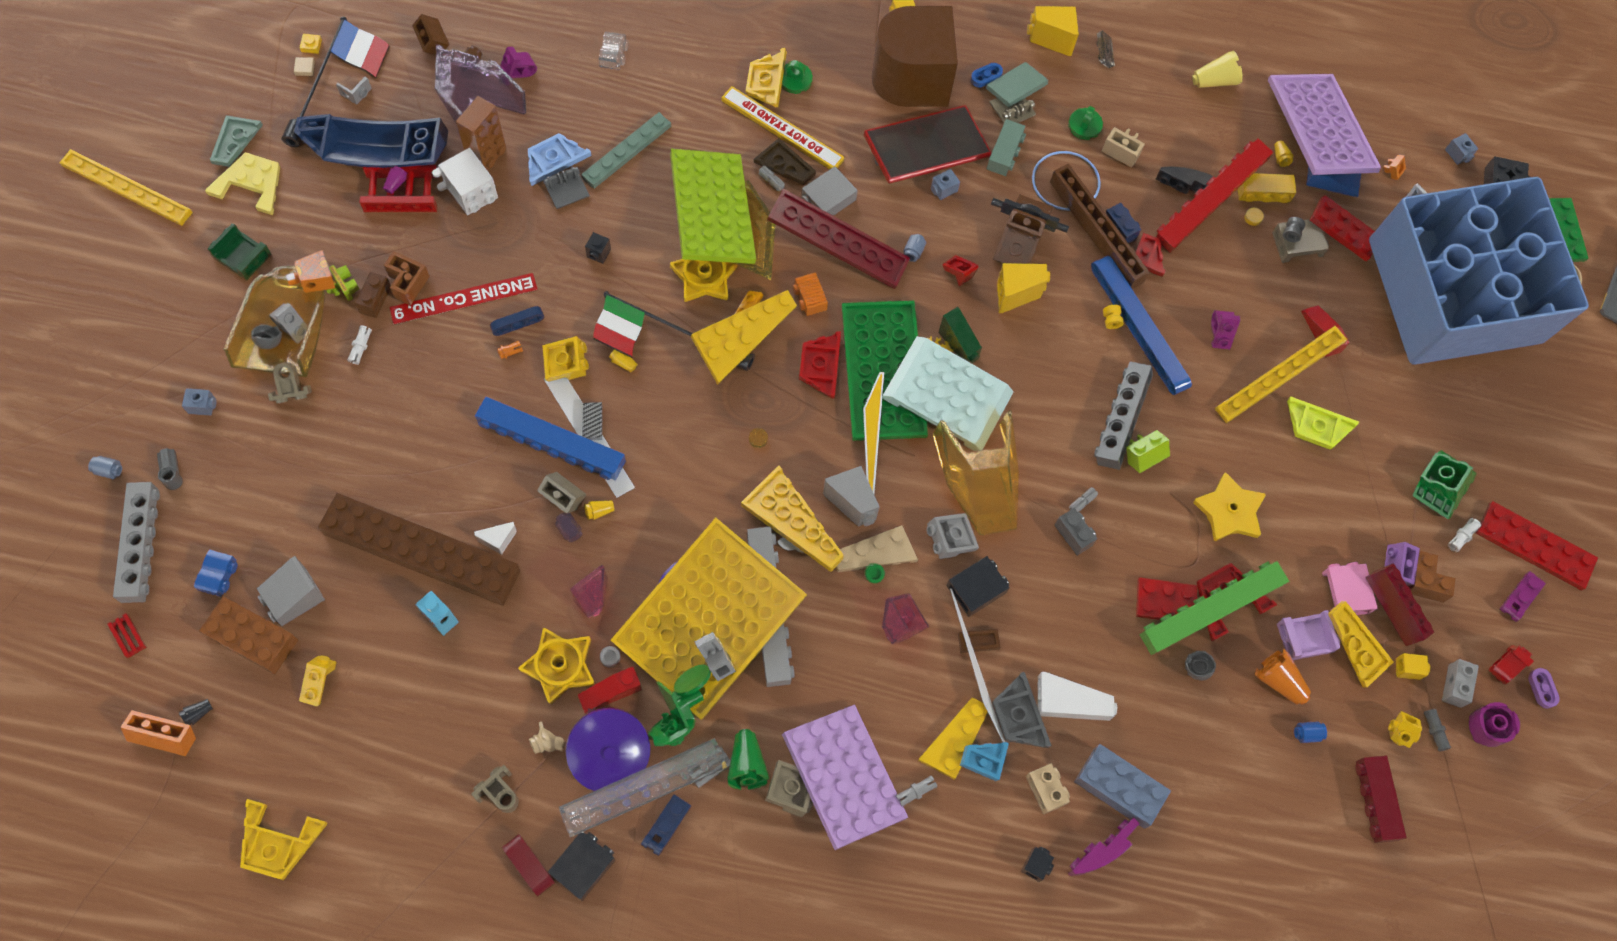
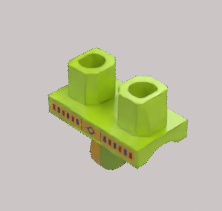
M334 265L330 266L329 269L335 278V281H333L335 288L328 289L326 292L328 294L334 293L335 296H338L341 289L347 300H352L351 294L360 288L354 278L346 283L343 282V280L352 276L347 266L344 265L337 269Z

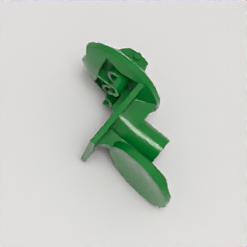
M697 665L685 671L675 682L674 692H671L660 681L657 682L671 715L667 712L662 713L663 718L649 730V740H653L655 746L680 745L684 741V737L694 728L696 720L690 708L704 700L699 689L707 683L711 676L708 665Z

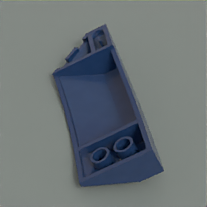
M331 114L297 117L294 130L296 135L324 161L380 168L435 164L447 145L449 132L441 118L410 121H369L334 117Z

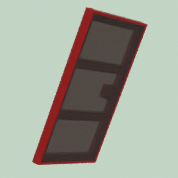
M966 105L865 130L863 134L889 184L988 158L992 154Z

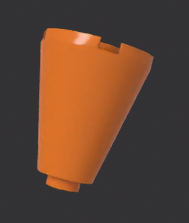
M1283 649L1282 653L1279 650L1274 652L1261 663L1264 666L1261 670L1256 669L1255 676L1294 704L1303 705L1311 698L1309 696L1311 691L1286 649Z

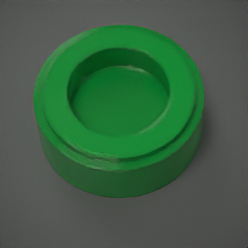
M871 563L865 568V577L869 582L879 583L884 579L885 571L880 564Z

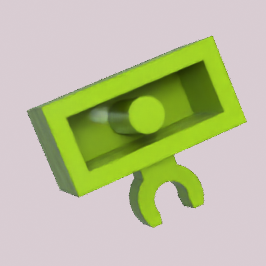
M1158 430L1145 437L1137 435V441L1134 442L1131 439L1130 445L1126 447L1128 464L1139 473L1170 456L1169 439Z

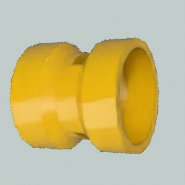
M1109 305L1103 309L1107 329H1117L1124 325L1123 318L1120 316L1122 311L1119 305Z

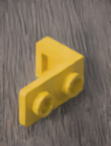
M317 656L307 663L299 698L300 702L313 706L320 705L326 675L335 670L336 661L330 660L327 656Z

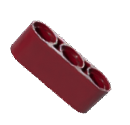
M520 834L501 847L537 897L555 884Z

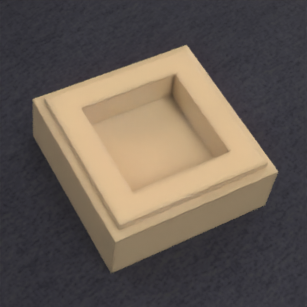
M296 57L294 66L295 76H313L314 58Z

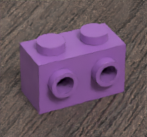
M1406 542L1388 545L1385 566L1394 563L1406 585H1414L1420 548Z

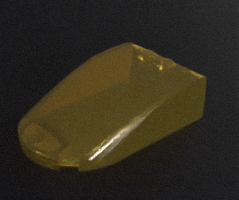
M276 267L272 269V272L264 276L262 274L259 275L250 284L224 346V352L231 368L273 373L274 368L278 364L289 362L296 367L298 376L307 377L320 335L325 291L306 293L303 291L301 283L289 286L286 275L297 272L296 267ZM283 303L292 305L308 326L304 339L297 344L290 335L279 328V331H282V338L277 347L261 349L256 346L252 341L251 331L261 324L272 327L277 326L270 319L269 315ZM286 367L281 369V374H290Z

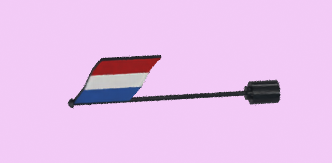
M341 17L340 25L299 117L304 116L331 53L344 62L362 69L377 78L389 49V44L377 36L358 29L349 23L346 17ZM297 119L289 120L281 138L290 147H298L302 140L294 132Z

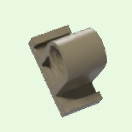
M284 362L274 368L273 375L278 395H276L275 391L268 393L269 401L275 400L276 403L287 402V398L294 396L296 400L307 398V394L312 392L310 385L304 386V390H301L297 369L292 363ZM283 367L289 370L290 374L288 377L282 376L281 369Z
M505 765L496 767L490 773V777L485 782H479L473 788L474 792L471 793L479 803L483 801L480 797L486 794L504 813L515 811L519 804L516 794L502 780L506 774L508 777L512 775ZM506 796H511V803L508 806H503L502 799Z

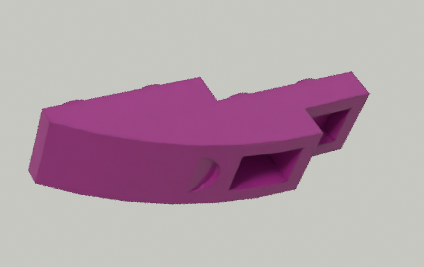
M1134 817L1128 821L1124 819L1118 825L1119 831L1115 836L1110 834L1103 843L1099 841L1094 845L1091 842L1085 848L1084 852L1086 854L1083 858L1080 859L1078 857L1070 865L1072 869L1068 874L1070 876L1086 874L1117 859L1133 845L1126 838L1140 823Z

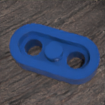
M990 63L973 71L971 75L972 85L978 88L986 86L1002 76L1003 68L997 63Z

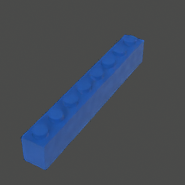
M489 397L484 398L475 415L478 425L484 429L491 428L499 435L510 436L520 444H523V442L527 443L537 451L543 450L551 457L565 459V462L570 465L577 464L585 471L590 473L596 472L606 480L613 479L616 481L626 462L625 454Z

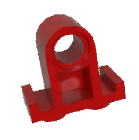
M1510 645L1488 671L1505 685L1526 666L1529 667L1534 660L1530 658L1532 654L1525 647Z

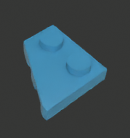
M1009 743L965 746L960 766L998 781L1000 780Z

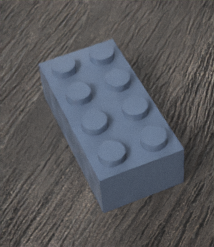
M1101 744L1093 749L1074 781L1127 818L1132 819L1134 817L1140 823L1139 826L1144 829L1152 825L1171 790Z

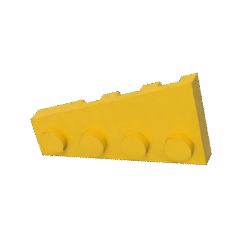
M1341 601L1328 615L1362 687L1367 688L1394 661L1346 601Z

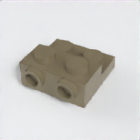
M778 760L765 801L783 807V811L803 817L806 813L810 812L812 807L811 797L797 767Z

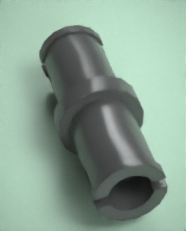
M1437 710L1425 711L1424 715L1430 727L1429 733L1433 735L1438 751L1451 749L1445 734L1446 728L1442 726Z

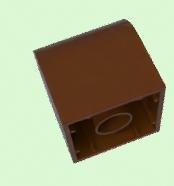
M904 6L890 11L883 17L878 27L871 75L874 89L884 100L897 106L948 107L958 66L953 7Z

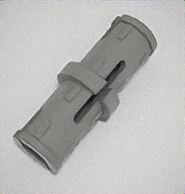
M930 775L918 784L913 783L909 789L897 794L898 800L905 797L904 800L900 801L901 806L916 798L920 799L923 794L937 788L936 782L929 786L927 785L934 778Z

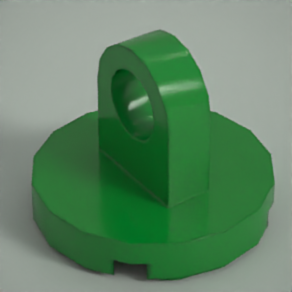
M790 61L784 67L781 87L792 94H799L804 90L807 91L812 85L813 75L811 70L800 61Z
M1092 106L1079 108L1071 114L1068 127H1070L1071 133L1075 137L1090 140V138L1098 137L1101 133L1103 120L1099 113L1095 111L1096 108Z

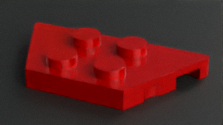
M837 331L834 335L828 337L822 336L816 340L804 342L802 345L799 380L832 399H835L841 331Z

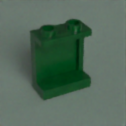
M233 223L225 228L223 233L208 247V251L215 260L245 280H248L272 255L266 244L263 242L257 243L242 233Z

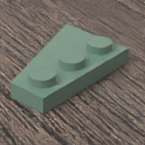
M226 115L210 158L211 163L230 167L263 126L262 122Z

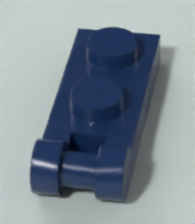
M673 794L641 845L645 848L649 847L654 851L655 855L659 856L690 810L691 805ZM655 835L662 838L659 843L653 840Z

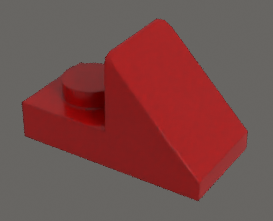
M957 255L942 264L945 271L955 275L959 286L973 278L979 268L978 264Z

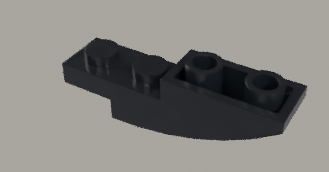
M1161 167L1155 179L1162 184L1176 189L1178 192L1187 194L1189 189L1195 193L1200 188L1204 190L1208 186L1206 183L1213 176L1190 168Z

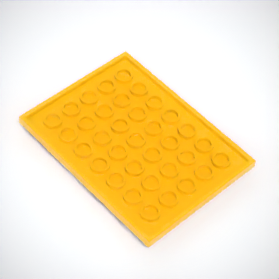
M715 517L613 636L611 641L657 682L660 681L671 692H674L675 682L685 671L697 665H707L695 641L713 632L721 641L736 672L719 681L711 673L707 683L699 689L704 700L690 708V710L702 720L805 599L807 594Z

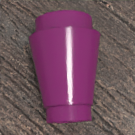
M394 166L389 171L383 189L393 194L407 179V173L400 167Z

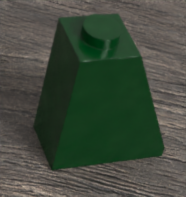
M957 306L943 315L938 333L949 343V346L957 356L974 363L980 358L982 347L962 311Z

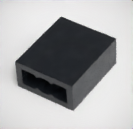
M988 556L949 579L946 585L949 590H953L957 602L968 617L1002 597L1010 589L1009 581L1005 576H1001L997 564L990 560Z
M583 831L578 834L548 871L551 876L581 901L586 898L616 861L612 856L614 852L609 847L604 845L602 848L596 843L598 841L597 837L591 832L585 834Z

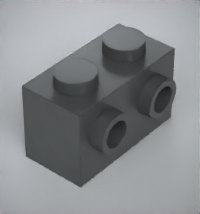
M1075 508L1060 516L1055 523V527L1077 556L1092 547L1097 540L1095 531L1088 527L1083 515L1077 512Z

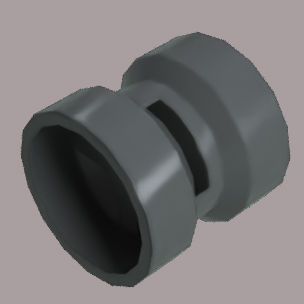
M1299 217L1289 218L1286 224L1287 228L1283 232L1284 239L1289 242L1300 241L1302 231L1306 225L1305 221Z

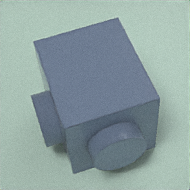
M1465 133L1453 139L1445 150L1458 165L1462 162L1467 163L1475 157L1474 154L1478 147Z
M949 169L933 177L931 190L934 195H937L942 200L958 192L960 181L952 169Z
M186 389L182 407L188 414L212 415V411L216 407V398L209 390Z

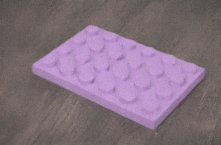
M855 705L793 728L782 734L834 850L908 818L904 807L900 804V799L898 800L896 797L897 792Z

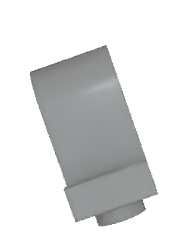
M283 303L269 315L270 319L281 330L290 335L297 344L312 332L289 303Z

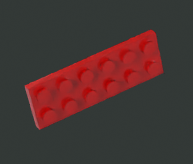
M1494 501L1488 504L1480 522L1481 526L1475 534L1581 591L1586 589L1598 560L1597 556Z

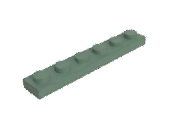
M658 112L581 174L582 178L595 189L671 127V122Z

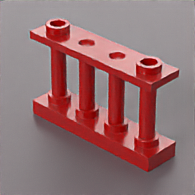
M436 165L400 167L407 173L405 196H394V193L390 194L388 192L386 196H376L377 178H387L390 169L394 167H363L366 177L370 178L368 196H360V205L363 212H437L435 198L431 196L432 178H439L434 177L432 173L437 168ZM414 178H424L423 196H412Z

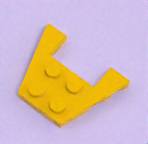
M247 799L240 868L284 880L326 827L327 822L307 816L299 838L259 827L267 805Z

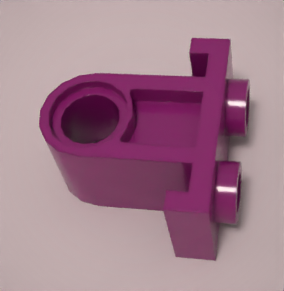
M507 47L498 68V75L504 85H511V78L530 77L536 73L537 66L528 52H516L514 47Z
M1214 310L1211 319L1214 340L1211 342L1212 348L1231 349L1240 323V317L1235 316L1234 312Z

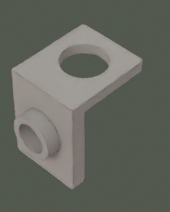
M366 77L352 91L340 83L336 84L340 95L356 105L372 89Z

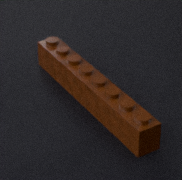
M1069 163L1054 170L1050 180L1051 185L1104 257L1110 256L1132 289L1143 284L1149 274L1148 269Z

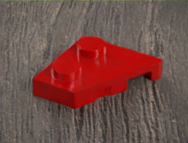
M1143 233L1135 253L1149 272L1163 277L1165 269H1163L1161 241L1159 238Z

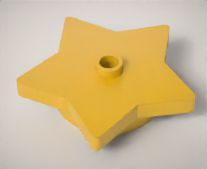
M684 259L670 262V268L684 282L685 302L704 295L728 300L727 279L739 263Z
M1227 473L1222 475L1214 492L1198 497L1193 501L1207 515V519L1212 527L1214 541L1236 533L1258 538L1261 535L1256 512L1266 495L1242 489Z
M543 628L536 654L519 666L518 669L520 672L541 682L549 704H552L568 688L593 686L595 684L585 664L591 638L586 636L563 639L550 630ZM558 663H563V666L556 667Z

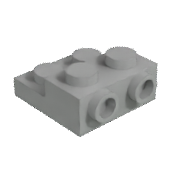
M966 513L934 517L927 524V534L932 536L934 542L933 551L939 555L940 559L956 557L960 553L973 552L979 548Z

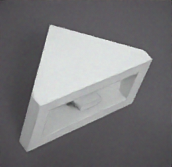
M514 522L475 531L474 533L479 543L502 555L517 530Z

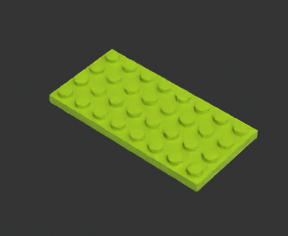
M671 149L670 158L682 259L755 264L756 254L741 154Z

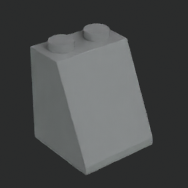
M862 466L825 479L824 496L857 526H869L875 522L879 511V504Z
M296 556L288 560L257 588L260 593L258 599L264 607L267 605L270 609L267 612L273 622L277 621L281 626L325 600L309 572Z

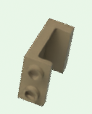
M1310 219L1304 220L1306 225L1302 231L1300 241L1289 242L1283 237V232L1287 228V222L1278 223L1272 234L1281 262H1289L1294 256L1318 254V257H1323L1329 249V244L1325 239L1323 230L1310 222Z

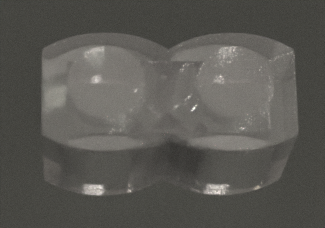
M605 31L599 54V67L621 69V65L625 64L626 56L624 51L628 50L629 41L626 40V34Z

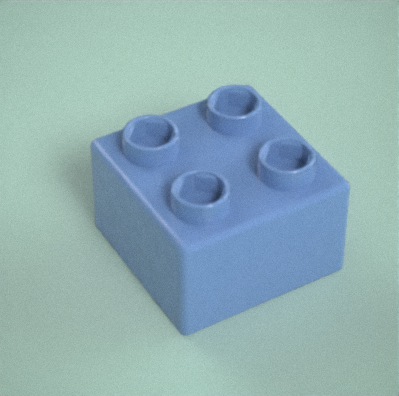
M1539 177L1404 197L1369 238V243L1408 360L1413 365L1542 344L1589 307L1544 184Z

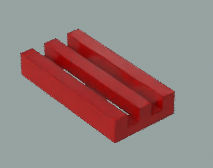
M125 613L122 615V618L118 617L115 619V622H110L107 625L124 656L130 658L147 647L130 616ZM124 622H126L129 626L132 634L134 635L136 641L139 644V647L136 648L125 626L123 625ZM117 626H119L132 651L129 652L116 628Z

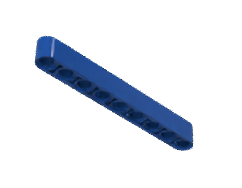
M1106 256L1092 262L1091 269L1113 305L1121 307L1122 313L1120 316L1172 395H1176L1191 388L1192 382L1113 259L1110 256Z

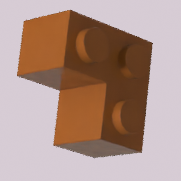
M393 251L384 264L388 276L395 279L390 289L395 299L411 306L430 275L425 265Z
M1419 550L1415 584L1408 587L1411 589L1412 595L1444 603L1454 596L1456 578L1436 573L1438 555Z

